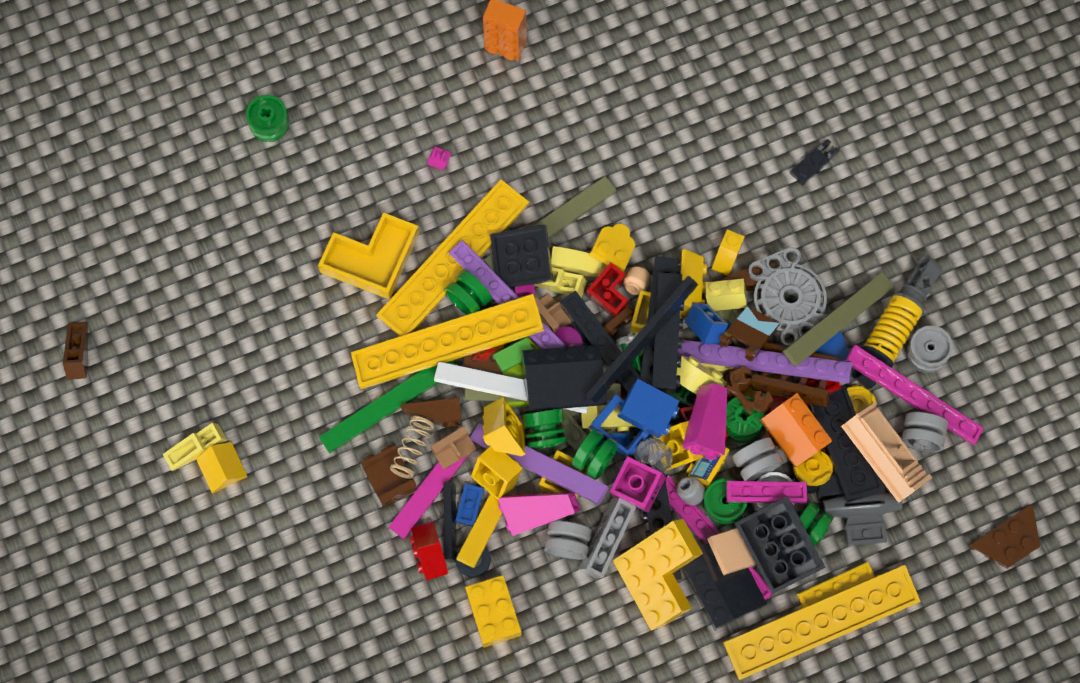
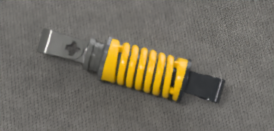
M925 255L918 261L907 283L903 285L902 292L892 294L891 300L884 313L880 316L877 325L873 328V332L870 333L866 343L861 347V349L891 368L899 355V350L906 343V338L913 331V326L917 324L919 318L924 314L925 309L922 303L926 301L929 291L942 272V267L930 255ZM856 369L853 371L852 377L865 389H871L876 385V382Z

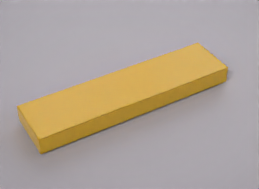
M491 494L456 559L475 568L503 514L499 509V501Z
M866 562L796 596L803 608L871 579L875 575L869 563Z

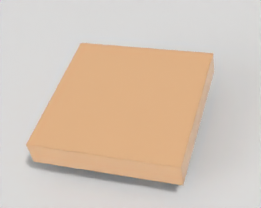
M738 529L717 534L707 539L723 575L756 565Z

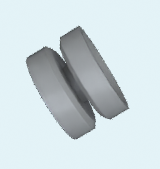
M924 326L918 329L912 336L906 350L910 365L917 371L925 374L941 370L951 357L953 351L952 339L945 330L937 326Z
M912 412L906 414L904 426L907 429L902 434V441L909 448L925 452L943 451L945 438L942 435L947 432L948 421L940 416L929 413Z
M771 438L756 441L732 456L736 467H744L740 473L744 481L757 480L761 476L773 472L783 464L780 455L772 453L775 445Z
M549 522L547 534L552 538L546 540L545 552L568 559L578 560L587 558L588 546L584 543L590 541V528L571 522Z

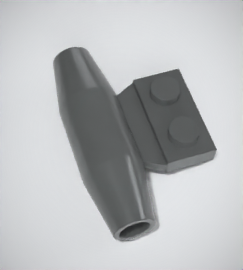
M880 493L846 503L845 497L842 495L823 500L822 513L827 512L833 517L848 518L845 525L847 546L879 544L887 542L885 522L880 515L902 510L903 503L902 501L898 503L892 493Z

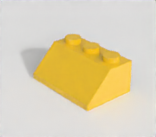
M682 249L680 274H682V280L690 276L697 282L698 286L684 301V311H680V316H687L693 303L705 304V300L702 299V293H705L706 282L703 281V275H706L707 264L703 263V256L686 249Z
M502 397L485 406L484 416H482L484 420L483 439L488 446L491 445L494 451L518 456L525 455L524 425L506 399Z

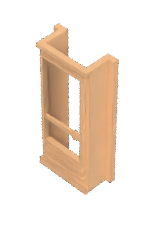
M875 402L841 427L899 503L932 479V476L926 474V471L923 470L918 460L881 411L876 408L877 403Z

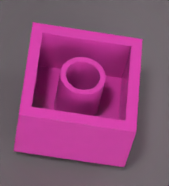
M627 456L609 492L614 497L621 498L637 508L649 512L666 477L663 473Z

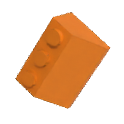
M798 393L761 419V422L794 467H797L832 442Z

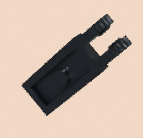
M829 139L824 141L818 148H815L790 171V174L802 186L823 169L839 152V149L835 147L827 156L822 153V151L829 147L831 143Z

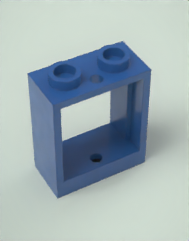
M617 395L612 397L590 424L589 428L602 432L604 440L611 438L616 441L600 426L615 407L621 409L624 401ZM640 430L626 448L619 443L617 451L624 457L629 453L633 455L639 448L637 443L641 438L645 440L649 433Z

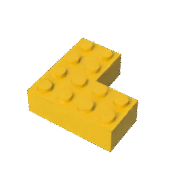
M383 213L369 245L333 232L318 264L319 271L324 275L390 300L420 234L419 227Z
M684 519L670 522L613 560L651 631L664 627L692 609L673 573L702 555L703 552Z

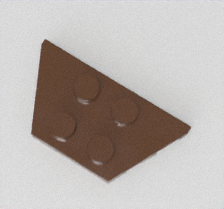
M1032 504L969 545V547L984 554L986 558L996 561L1006 569L1038 549L1040 541Z

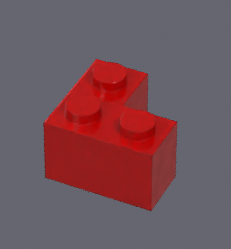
M610 262L586 291L587 297L613 318L628 306V299L617 291L624 282L626 274Z
M434 522L412 527V536H409L415 558L419 557L420 562L417 563L419 573H424L426 581L449 574Z

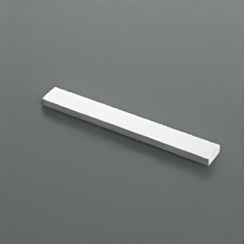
M438 362L434 377L435 382L527 401L523 379ZM588 407L563 409L587 414Z

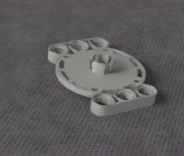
M793 247L755 261L748 269L749 277L752 280L758 281L754 291L756 311L761 313L758 306L761 305L765 316L780 323L776 331L782 332L780 342L785 347L793 344L785 342L784 336L786 334L793 335L796 341L803 336L801 331L803 327L811 329L827 316L823 314L827 303L824 284L811 269L798 264L801 254L798 249ZM792 252L796 254L797 259L789 261L786 255ZM771 260H777L780 266L778 268H772L770 267L769 262ZM760 267L762 274L754 275L752 268ZM758 289L762 290L759 300H757ZM786 292L787 295L797 297L795 303H788L784 300ZM822 296H823V307L820 306V301H821V297H822Z

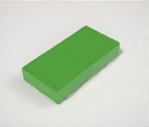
M527 338L493 355V359L502 373L521 364L522 350H533Z

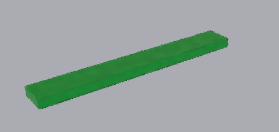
M453 360L446 362L447 364L456 365ZM438 365L421 370L319 436L329 454L400 409L401 404H408L439 384V382L434 381Z

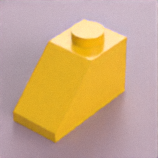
M727 229L711 270L729 276L745 236Z

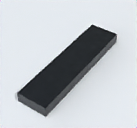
M451 481L444 482V559L449 563H456V485Z

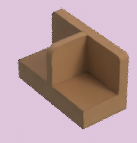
M547 294L540 300L535 297L541 320L553 333L558 328L571 324V320L561 309L560 302L557 303L550 294Z
M463 426L433 444L431 450L441 467L446 469L475 452L476 447L470 439L467 429Z

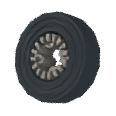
M462 546L459 548L458 552L456 553V559H457V556H458V554H459V552H460ZM486 547L475 568L455 559L458 570L463 575L473 578L486 573L491 563L490 553Z

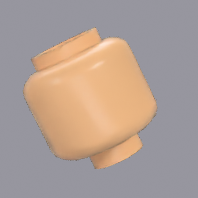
M632 267L624 278L623 284L630 294L639 295L640 290H647L651 282V275L643 267Z

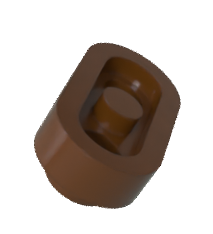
M629 307L622 310L604 327L611 338L620 331L618 329L623 324L626 326L633 320L632 315L634 312Z

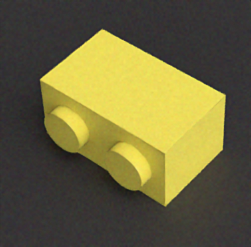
M744 279L706 282L707 304L714 311L746 308L747 297Z

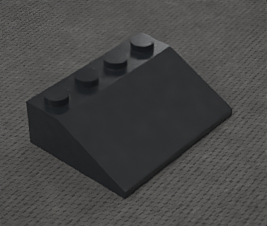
M599 345L522 350L520 365L529 411L602 406L607 404L606 393L596 404L585 396L604 374Z
M788 496L735 522L772 594L826 568Z
M709 543L700 547L703 552L702 555L682 567L714 631L767 605L749 568L723 575Z

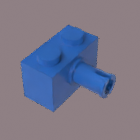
M693 303L685 320L690 330L700 338L702 343L707 345L719 344L720 335L731 326L729 320L724 321L709 304Z

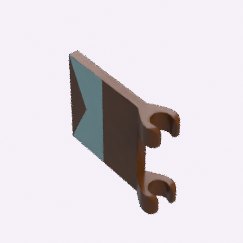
M747 306L729 329L720 335L719 340L721 342H719V345L726 348L733 337L750 346L745 351V359L753 361L761 347L780 326V323Z

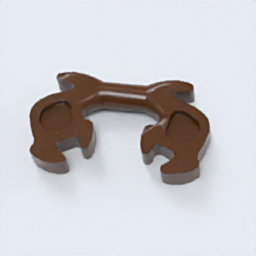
M745 366L733 371L730 374L732 387L726 384L727 390L740 401L744 410L749 415H753L751 409L759 413L766 412L769 406L774 403L771 394L767 392L766 398L762 397V392L758 391L754 395V401L748 400L741 392L740 386L746 387L751 383V379H746L745 377L746 374L751 375V371Z

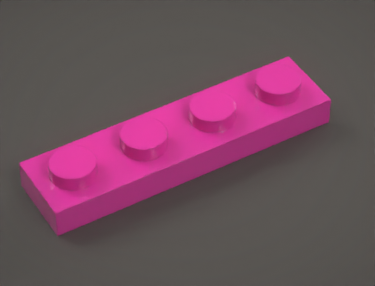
M726 482L727 502L774 503L788 496L792 503H807V482Z

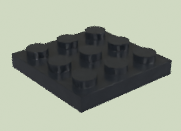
M543 224L490 234L495 274L510 289L517 286L554 281L547 225Z

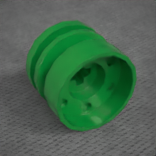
M747 397V399L750 400V401H754V400H755V399H753V398H751V397ZM737 398L732 399L728 402L726 409L728 439L740 444L754 440L762 428L763 423L761 419L764 417V413L751 409L753 415H749ZM741 414H743L744 417L746 418L745 421L743 420L742 417H740Z
M563 409L523 415L524 427L534 429V432L526 435V438L535 437L536 441L527 443L529 448L555 447L568 441L567 437L558 438V433L566 432V429L557 428L556 424L564 422Z

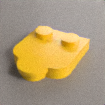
M624 224L604 227L600 231L589 256L606 265H609L611 262L624 272L635 248V241L630 237L629 228Z

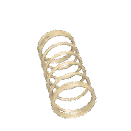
M420 416L411 417L409 423L412 428L405 431L408 438L402 439L401 442L404 447L398 448L397 451L400 456L393 459L395 464L390 467L393 473L404 478H413L415 472L398 465L395 460L403 458L415 465L419 463L416 460L402 456L399 450L408 449L417 455L423 454L416 449L407 447L403 441L409 439L419 445L427 446L425 442L411 438L407 432L415 430L426 437L431 436L423 430L415 429L411 422L425 430H433L435 427L431 421ZM416 421L425 422L429 424L431 427L424 426ZM394 468L401 469V470H403V471L409 473L410 475L401 473V472L395 470Z

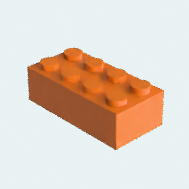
M490 0L483 16L485 50L494 55H502L511 61H519L527 43L526 10L499 0Z

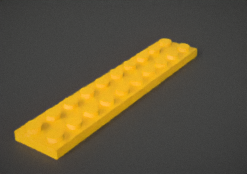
M500 180L376 314V317L399 336L413 333L446 297L444 288L450 282H456V276L464 270L449 252L463 240L481 258L492 246L490 234L506 231L529 206V201L503 180Z
M534 294L351 352L359 387L364 389L436 366L438 362L446 363L545 330Z
M901 565L726 640L723 644L738 680H741L921 601L906 566Z

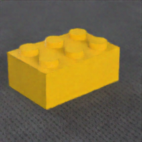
M504 575L465 587L483 648L522 636Z

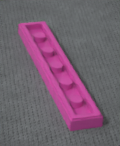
M468 456L446 469H443L438 462L388 528L405 540L411 532V528L415 527L442 492L444 482L451 480Z

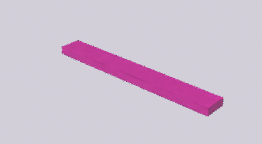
M857 345L852 347L844 362H851L854 369L922 413L934 414L948 421V430L970 444H976L984 429L982 426Z
M668 475L666 477V486L670 507L681 519H684L687 526L704 545L708 544L707 539L709 537L721 534V532L696 505H688L678 496V485ZM748 567L764 599L767 600L772 593L766 582L752 567Z

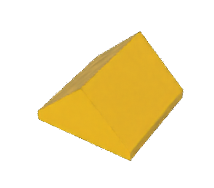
M232 442L211 445L196 458L212 494L248 477Z

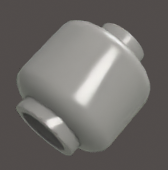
M689 476L679 482L677 494L686 504L694 506L704 499L706 489L697 478Z

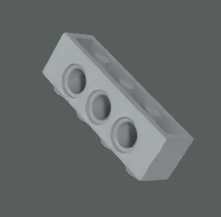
M611 498L588 547L587 558L582 560L579 570L594 578L604 577L636 506L621 498Z

